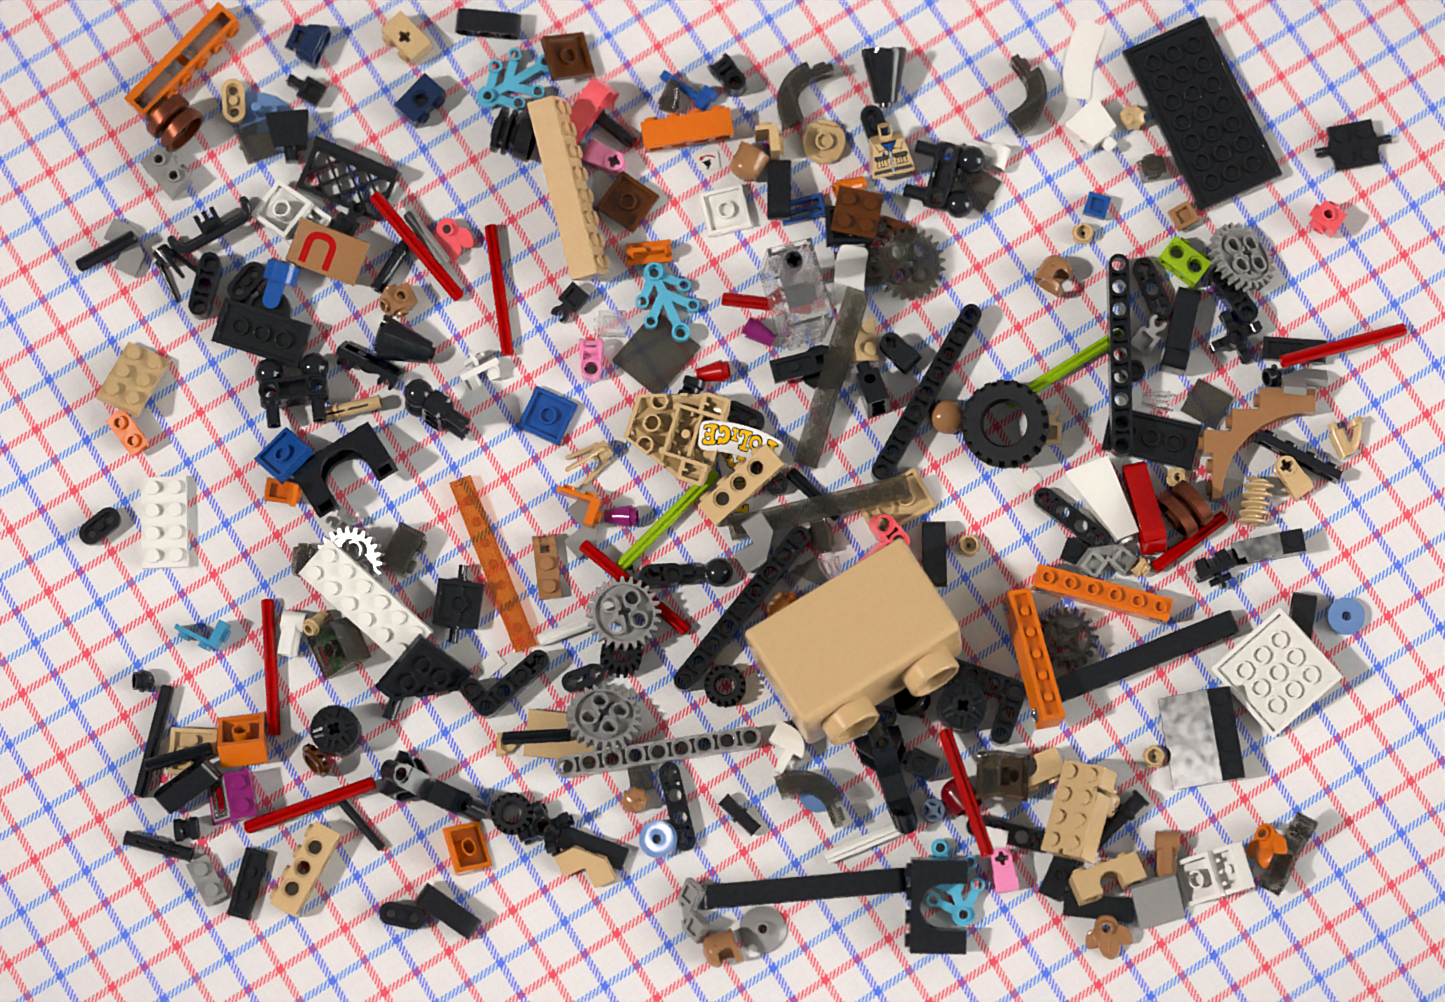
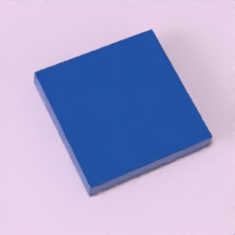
M536 386L517 428L559 446L578 404Z
M285 427L254 460L278 482L283 484L315 452L290 429Z

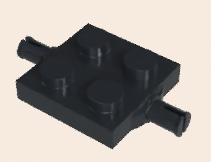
M1372 119L1327 127V146L1314 148V153H1316V158L1329 155L1336 173L1380 164L1379 145L1392 143V139H1389L1391 138L1390 134L1377 136L1373 129Z
M459 565L457 578H438L432 624L445 626L450 629L449 643H452V641L453 643H458L459 630L479 629L485 585L474 583L467 579L469 567L467 565H464V570L463 565Z

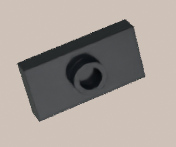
M1053 856L1038 893L1060 902L1077 860Z

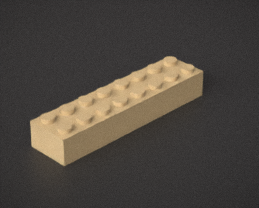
M553 95L528 102L527 106L571 280L587 281L608 275L610 261L608 256L604 254L603 246H605L603 235L598 230V214L596 211H593L592 202H594L592 191L587 187L586 180H588V174L585 167H582L581 158L583 154L580 146L576 143L575 136H577V130L574 123H571V106L565 98Z

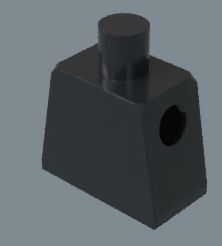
M308 109L265 113L275 153L284 152L285 163L287 164L299 162L298 151L307 150Z
M868 360L859 362L856 365L858 370L856 385L868 419L889 413V395L878 367L871 368Z

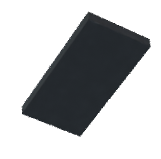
M1132 410L1133 447L1127 457L1175 468L1181 467L1184 470L1191 471L1201 426ZM1109 416L1101 451L1110 452ZM1118 418L1115 420L1117 427L1126 428L1127 424L1124 419ZM1116 442V448L1119 451L1127 450L1125 442Z

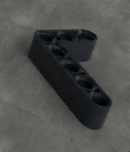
M955 658L959 664V669L949 681L954 683L962 681L972 683L980 688L983 693L1001 699L989 738L993 745L997 747L1005 746L1012 736L1026 696L1024 683ZM968 671H974L978 679L970 682L966 679L965 674ZM989 679L998 680L1000 687L996 690L990 689L987 685ZM1017 686L1021 689L1022 694L1020 697H1013L1009 689ZM1004 708L1013 710L1014 717L1012 719H1006L1002 716ZM996 730L1005 731L1007 737L1004 741H998L995 738L994 732Z

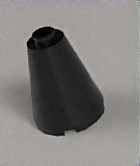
M906 47L863 49L861 55L874 104H879V108H892V103H897L906 57Z
M383 315V321L386 322H381L373 344L376 353L371 352L370 358L426 364L428 360H433L436 348L432 347V341L392 317Z

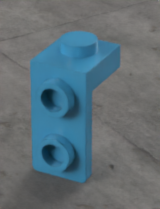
M220 619L209 640L178 624L174 627L179 632L177 636L189 642L191 638L199 641V647L209 652L212 648L218 651L222 642L226 643L231 634L229 630L231 626Z

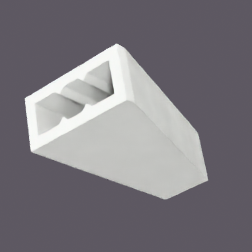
M1107 455L1065 471L1063 476L1104 530L1108 532L1115 543L1122 542V544L1134 541V536L1139 533V530L1109 456Z

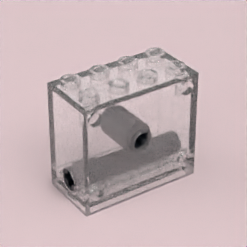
M812 238L768 248L759 270V276L781 349L787 348L790 351L800 348L801 344L809 342L810 345L822 342L832 323L834 312Z

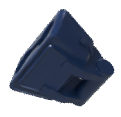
M295 23L284 47L287 50L294 51L296 57L310 68L316 69L332 36V32L327 25L308 24L306 27ZM300 33H301L303 36H302V38H301L299 44H297L296 42H297V40H298V38H299V35H300Z

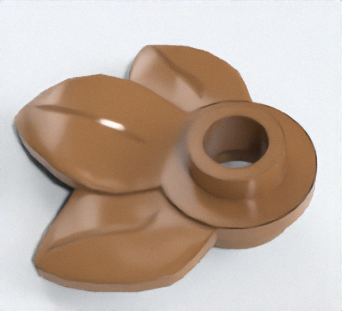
M1106 914L1099 916L1095 920L1094 928L1087 933L1085 938L1088 949L1099 947L1102 955L1110 960L1117 956L1120 945L1133 944V937L1128 927L1118 924L1113 916ZM1108 924L1110 925V928L1108 930H1104L1102 926Z

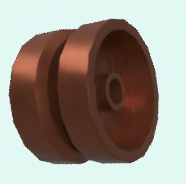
M181 94L170 97L158 107L146 126L147 131L154 138H161V144L169 152H175L186 145L198 132L204 121V116L196 108H189V102Z
M1181 480L1172 487L1173 495L1166 492L1157 499L1161 513L1172 527L1184 538L1189 539L1198 532L1197 524L1205 526L1214 518V515L1198 491L1187 481Z

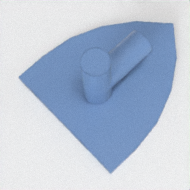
M245 92L246 118L243 121V136L269 133L265 113L291 111L292 109L287 103L276 96L262 92Z

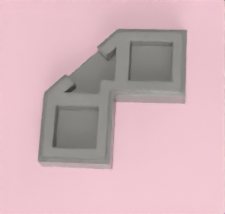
M113 218L104 239L110 242L130 230L136 234L137 238L138 235L134 226ZM139 238L137 243L122 250L114 266L115 269L135 278L146 258Z
M1303 368L1282 376V390L1284 394L1305 396L1307 386L1323 388L1328 386L1327 370Z
M579 500L566 510L579 524L580 528L568 537L564 543L578 559H581L585 554L580 551L579 547L585 540H588L594 546L597 544L598 524L595 523L593 529L584 526L583 522L590 504Z
M762 511L741 522V525L753 542L735 552L734 555L747 574L764 564L768 557L773 528Z
M1123 544L1089 547L1075 566L1088 577L1096 579L1108 563L1121 576H1126L1139 558Z
M686 878L678 895L679 906H682L684 919L681 920L682 929L696 944L703 943L711 926V923L698 911L706 891L693 878Z

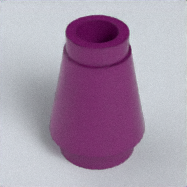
M750 317L741 331L745 338L768 347L771 346L776 338V335L757 318L753 319Z
M628 505L605 509L604 511L605 523L629 528L638 525L639 511L637 507Z

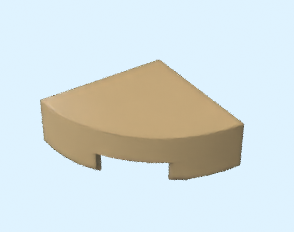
M497 733L496 756L500 757L509 754L518 744L504 745L502 733Z

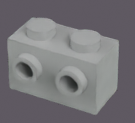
M159 145L141 160L140 164L165 193L174 200L193 183L189 177L192 173L184 164L179 166L175 161L177 156L172 151L169 152Z

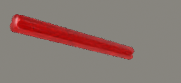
M379 191L371 195L369 199L449 296L455 302L464 296L462 289L439 264Z
M489 224L485 226L501 354L507 357L514 355L500 245L496 224Z
M1400 323L1284 354L1279 357L1281 367L1285 368L1398 338L1407 334L1406 325Z
M585 540L580 545V551L611 577H614L617 582H619L621 576L624 577L625 582H628L630 577H632L588 540ZM633 578V584H637L638 581ZM656 596L652 599L653 601H660V604L655 607V609L662 610L658 616L681 635H685L689 631L690 624Z
M273 599L261 600L267 727L270 736H277L281 734L275 609Z
M942 729L939 732V737L981 857H990L994 854V849L952 729Z
M368 777L244 821V829L246 833L250 834L375 790L377 788L375 779Z

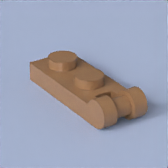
M548 534V537L542 538L532 536L539 600L562 598L555 534ZM549 546L550 552L541 553L540 547Z

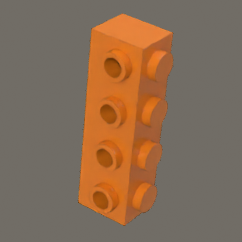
M724 105L714 106L711 110L702 112V109L691 110L686 115L672 113L668 114L667 118L662 119L648 117L644 119V122H640L645 153L734 138L730 107L725 108Z

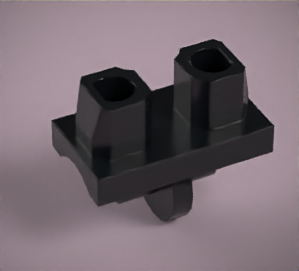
M1225 548L1213 554L1217 563L1216 566L1210 568L1206 557L1193 563L1196 572L1194 578L1197 583L1215 576L1214 579L1208 581L1210 587L1218 585L1221 590L1227 588L1225 581L1232 579L1230 572L1222 575V572L1234 568L1238 563L1235 557L1231 559Z

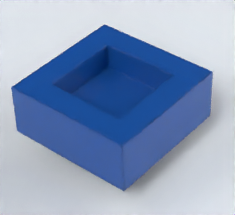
M1089 191L1083 215L1104 221L1111 197Z

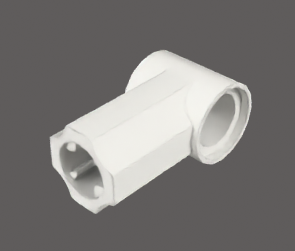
M968 138L966 146H976L983 151L985 156L984 165L987 169L995 172H1004L1011 151L1008 147L995 143L989 145Z
M283 610L280 621L281 635L277 651L278 655L298 657L301 636L304 633L303 624L307 619V613Z

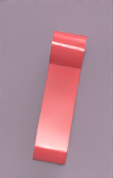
M593 78L590 80L571 107L570 119L577 130V136H575L577 145L580 144L602 110L609 109L618 99L619 92L601 79Z
M876 514L869 520V529L879 541L858 562L893 542V538L896 535L902 538L908 547L910 539L890 515ZM881 518L884 519L886 524L882 531L878 528V521Z

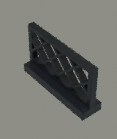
M316 135L313 141L314 146L298 180L297 187L345 208H348V203L344 195L356 190L360 202L353 206L354 212H359L361 209L357 208V206L362 205V207L366 208L365 203L370 202L369 198L363 200L359 189L371 184L375 193L377 190L374 183L383 179L390 182L387 191L381 193L389 201L395 184L401 177V172ZM317 151L325 154L328 161L327 164L316 167L314 158ZM330 157H332V158H334V159H337V160L331 162ZM339 162L346 163L349 172L337 177L333 165ZM350 165L353 166V167H355V168H357V169L351 170ZM330 166L334 178L322 183L318 171ZM364 171L367 173L369 181L357 185L353 174ZM315 172L319 184L313 187L304 185L307 175ZM350 175L355 187L343 191L339 179ZM371 175H374L378 178L372 180ZM336 181L340 193L333 196L327 195L324 186ZM321 187L322 192H320V191H318V190H315V189ZM341 196L343 201L338 200L336 198ZM367 208L363 214L378 222L382 217L379 211H377L376 216L368 213Z

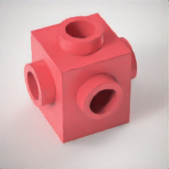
M1324 200L1321 205L1316 204L1309 215L1313 218L1309 224L1312 225V229L1321 235L1326 234L1332 238L1347 214L1341 211L1340 206L1336 203Z

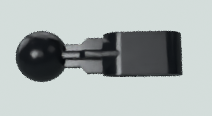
M723 558L711 559L705 567H694L692 564L679 565L677 563L648 564L641 569L638 580H642L641 585L644 587L649 585V589L674 588L678 585L694 584L695 581L706 580L714 587H723L731 581L733 568ZM670 570L676 571L679 578L677 580H670L666 573ZM647 572H650L651 576H655L652 581L645 577Z

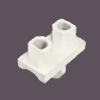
M472 349L467 351L470 357L462 362L465 367L471 364L474 365L458 373L462 382L465 381L470 390L482 385L477 374L483 371L486 372L490 381L501 376L497 365L499 361L495 355L478 363L479 360L485 358L483 351L474 355Z

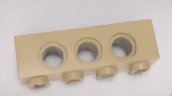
M759 444L751 451L752 456L746 462L743 459L733 468L735 470L733 474L729 477L727 475L722 477L716 483L718 487L712 493L709 490L700 497L699 500L701 502L697 506L715 526L719 527L787 466L769 445L765 444L762 446ZM756 462H761L763 464V471L755 475L752 472V466ZM743 477L746 480V486L742 490H737L735 482L738 478ZM722 493H727L729 496V501L726 505H720L718 502V497Z
M315 821L314 825L310 824L306 829L304 836L307 838L303 845L299 844L296 847L292 856L295 858L291 866L287 865L281 875L283 881L279 887H274L269 897L272 899L270 904L298 918L343 837L341 834ZM314 842H320L322 845V849L318 854H312L310 851V846ZM308 862L310 864V871L305 875H301L299 873L300 864ZM291 883H297L299 886V891L295 895H289L287 892V887Z

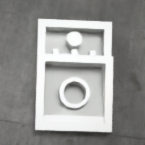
M279 179L251 215L288 245H291L301 217L328 227L334 222L331 216L314 206L311 201Z
M1242 842L1232 843L1177 861L1176 879L1185 908L1255 887Z

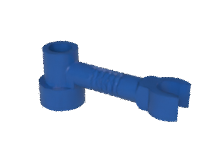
M666 70L660 75L663 82L680 90L696 101L694 106L697 109H702V112L706 111L711 102L714 103L719 96L717 92L706 85L702 87L700 92H697Z

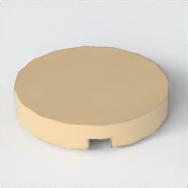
M817 120L805 129L802 135V149L805 156L812 162L820 165H829L836 162L843 155L846 149V135L836 122Z

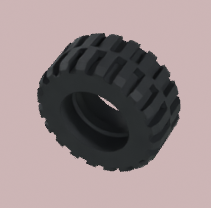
M1004 379L993 383L989 382L984 384V387L973 392V396L970 399L968 398L965 403L966 406L961 415L963 439L975 457L987 465L999 467L1000 469L1020 467V465L1032 461V458L1042 451L1043 445L1046 444L1050 428L1048 412L1039 395L1027 385L1014 380L1004 381ZM1000 403H1011L1018 406L1024 412L1027 420L1024 436L1017 443L1009 446L993 443L984 431V419L987 412L993 406Z

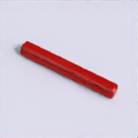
M726 292L722 295L721 303L723 306L810 315L811 304L785 310L780 309L777 298Z
M1220 511L1205 526L1201 525L1198 528V532L1192 537L1182 539L1151 563L1153 570L1156 573L1164 570L1227 523L1229 520L1227 515Z

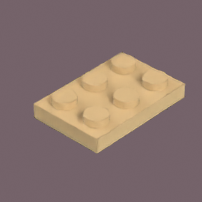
M128 342L96 395L97 400L138 418L167 370L170 360Z

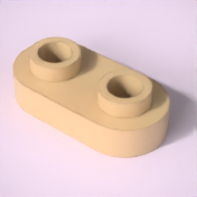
M229 79L223 83L221 89L223 115L228 123L236 125L242 123L246 118L245 88L239 80ZM232 89L238 90L236 95H231L230 91ZM233 111H239L238 116H231Z

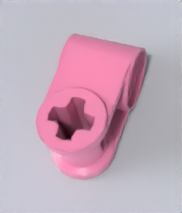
M590 140L581 159L584 164L612 176H619L622 170L625 171L626 163L620 152L598 141ZM616 160H618L619 165L615 164L614 167H612L611 162L615 163Z
M580 338L579 352L582 377L588 383H595L602 376L603 338L586 341ZM590 366L598 369L592 375L587 374L585 370Z
M1006 848L995 849L994 854L989 857L995 894L1019 890L1011 852ZM998 852L1002 856H1006L1003 865L999 861H995V857L999 855Z

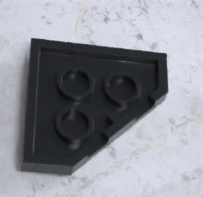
M419 633L377 682L375 687L391 700L400 701L405 697L416 696L418 698L435 695V692L458 691L463 681L468 679L472 672Z

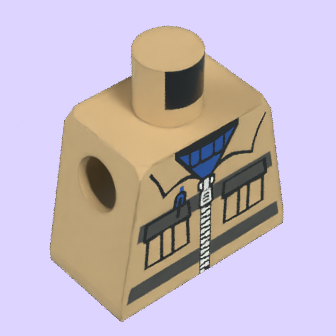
M889 122L877 125L879 135L869 138V171L873 180L915 170L901 132H892L891 123Z

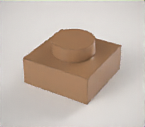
M1188 200L1168 211V215L1178 232L1199 221V217Z

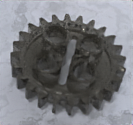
M905 226L902 228V233L898 228L894 229V235L889 232L886 234L887 240H879L883 247H875L879 255L872 256V259L878 261V264L873 265L872 268L878 269L879 272L874 277H881L882 280L878 283L879 286L887 285L885 293L893 290V298L899 293L901 300H905L907 295L910 301L915 300V295L919 299L923 298V291L927 295L931 294L930 287H938L935 280L943 279L938 273L945 271V268L940 266V263L946 261V259L939 258V255L944 251L936 250L939 241L932 243V234L924 237V229L917 233V227H913L909 232L908 227ZM906 243L909 245L908 251L905 247ZM915 246L922 248L923 254L921 257L915 254ZM894 247L898 248L901 252L899 259L895 258L892 254ZM908 260V262H912L913 265L909 267V265H905V261ZM918 268L923 269L925 272L923 280L918 278L916 274ZM896 270L903 273L902 281L896 280L894 276Z

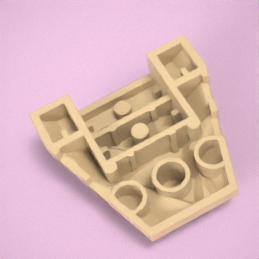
M709 392L670 395L666 393L638 394L624 439L651 457L663 468L670 471L679 480L702 487L708 478L709 472L715 467L719 452L718 449L716 451H708L699 447L700 425L702 422L709 420L729 422L727 418L730 412L731 399Z

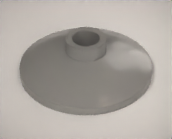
M758 906L752 908L743 916L740 922V937L745 946L754 952L768 953L774 951L782 944L785 938V921L781 914L771 907ZM765 925L767 932L764 934L760 933L758 927Z

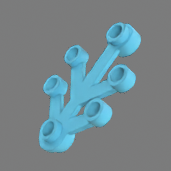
M511 48L508 52L509 63L504 82L496 86L498 74L503 69L502 63L498 59L491 60L489 62L490 73L487 84L479 89L477 93L479 105L483 108H493L499 104L522 111L526 106L525 99L521 96H516L513 99L502 96L507 91L532 96L536 100L545 96L543 86L534 85L532 87L521 83L539 72L549 73L548 66L542 64V61L545 59L544 54L538 57L536 64L515 75L522 54L520 49ZM513 52H517L519 56L517 58H512L511 54ZM495 63L500 65L497 70L491 68ZM536 89L542 90V94L535 95L534 91ZM487 93L492 95L489 100L484 99V95ZM518 100L523 102V105L520 107L514 105Z
M658 262L648 263L643 270V277L646 282L641 294L636 297L635 305L640 310L648 307V297L654 285L658 295L649 315L644 319V326L648 330L655 329L658 325L657 318L664 306L673 327L672 338L676 342L683 343L689 339L690 328L687 324L681 323L673 303L686 307V310L691 314L699 311L700 303L695 298L689 299L667 290L664 282L676 286L678 291L683 294L690 291L691 282L686 278L680 279L666 273L664 266ZM656 271L659 275L652 277L650 273ZM686 283L688 288L682 289L680 284ZM644 299L646 304L640 305L638 301ZM695 303L697 307L695 309H691L689 307V304ZM653 319L655 324L648 325L647 320ZM682 331L685 333V336L678 337L676 333Z
M936 839L931 845V851L936 857L949 858L950 845L945 839ZM940 843L945 846L943 852L936 850V846ZM972 855L965 857L967 859L972 858L975 861L974 866L968 867V877L972 869L977 866V859ZM974 878L972 880V889L965 902L961 895L965 884H938L933 887L951 895L955 905L942 900L937 893H930L927 896V903L931 907H938L952 914V919L957 925L968 926L975 919L973 905L979 892L985 887V882L981 878ZM979 880L982 882L983 886L981 889L974 888L973 884L975 881ZM933 895L938 898L936 904L929 902V898ZM961 910L967 911L968 917L966 919L959 917Z

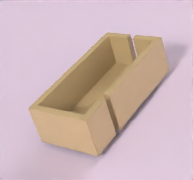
M1064 759L1041 850L1053 856L1094 864L1111 798L1096 790L1098 787L1112 794L1117 773L1104 766Z

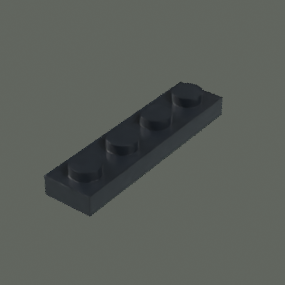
M1260 429L1253 441L1280 456L1293 457L1299 466L1334 484L1337 483L1343 473L1338 470L1339 467L1329 461L1326 463L1322 462L1316 454L1297 449L1298 446L1288 440L1284 442L1278 439L1277 435L1270 430L1262 431Z

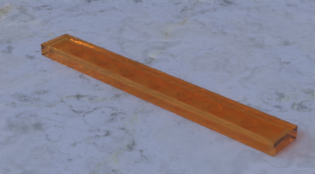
M471 475L449 483L515 653L536 646L537 643Z

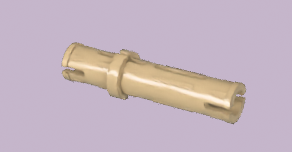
M377 395L337 404V402L332 403V406L325 407L326 421L333 419L339 421L342 417L382 409L381 397ZM368 404L367 406L350 409L351 407ZM345 409V411L336 412V413H332V414H327V413H330V412H334V411H338V410Z

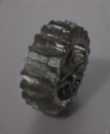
M1068 607L1064 608V614H1061V611L1057 608L1055 609L1056 617L1051 613L1047 614L1050 622L1042 619L1040 622L1045 627H1041L1048 655L1052 657L1050 659L1051 665L1057 660V668L1059 669L1063 662L1066 663L1067 670H1070L1071 662H1073L1075 668H1079V659L1082 663L1086 664L1088 660L1085 655L1092 658L1094 653L1090 649H1097L1098 647L1096 643L1091 642L1099 639L1098 635H1091L1092 632L1097 630V627L1089 628L1088 625L1092 623V618L1085 622L1083 618L1086 613L1082 612L1080 617L1077 616V608L1073 609L1072 614H1069ZM1065 620L1072 621L1078 624V626L1068 629L1059 622ZM1053 626L1056 629L1055 632L1058 635V640L1051 646L1049 630ZM1084 631L1086 644L1081 651L1076 637ZM1062 633L1066 636L1074 633L1070 640L1073 641V643H1070L1069 641L1061 643L1064 637ZM1061 648H1068L1075 655L1063 656L1056 651Z

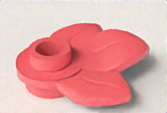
M443 218L438 222L433 236L448 254L450 261L455 263L460 256L461 247H474L473 236L468 229L459 227L458 223L452 218ZM445 225L451 227V232L448 234L443 230Z

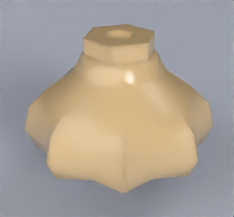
M1126 104L1125 108L1119 112L1120 124L1127 131L1132 129L1139 131L1141 125L1146 123L1144 118L1145 111L1140 109L1138 104Z

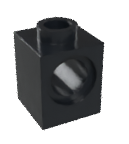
M914 747L913 752L907 751L902 763L906 765L904 771L929 782L940 759ZM916 758H923L926 761V767L922 770L916 769L913 761Z

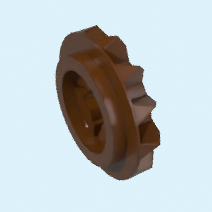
M308 743L303 746V759L310 770L321 777L327 776L330 768L325 760V756L322 755L315 745Z

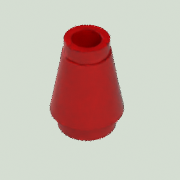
M722 360L696 369L697 378L703 382H726V379H731L728 361L722 362Z

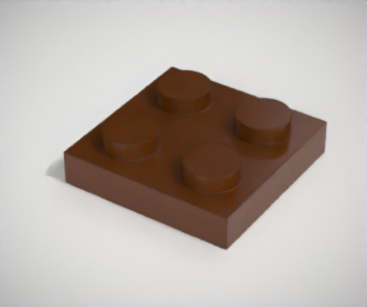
M584 32L543 36L540 39L552 81L592 77L595 74Z
M622 170L599 201L596 209L631 233H634L658 201L659 195Z
M839 185L830 231L875 240L884 194Z

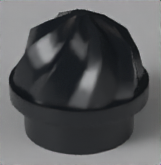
M140 669L139 672H133V690H139L140 693L152 689L155 679L151 672Z

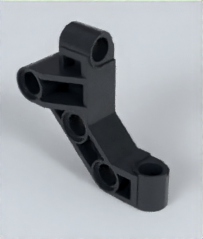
M875 723L867 731V735L854 739V744L861 763L877 774L895 829L901 834H910L917 829L918 820L900 767L906 750L902 733L898 725L887 728L883 723Z
M399 750L394 760H386L381 766L380 774L385 781L380 789V793L402 803L420 798L473 822L481 821L487 813V804L482 799L431 777L424 762L407 752Z

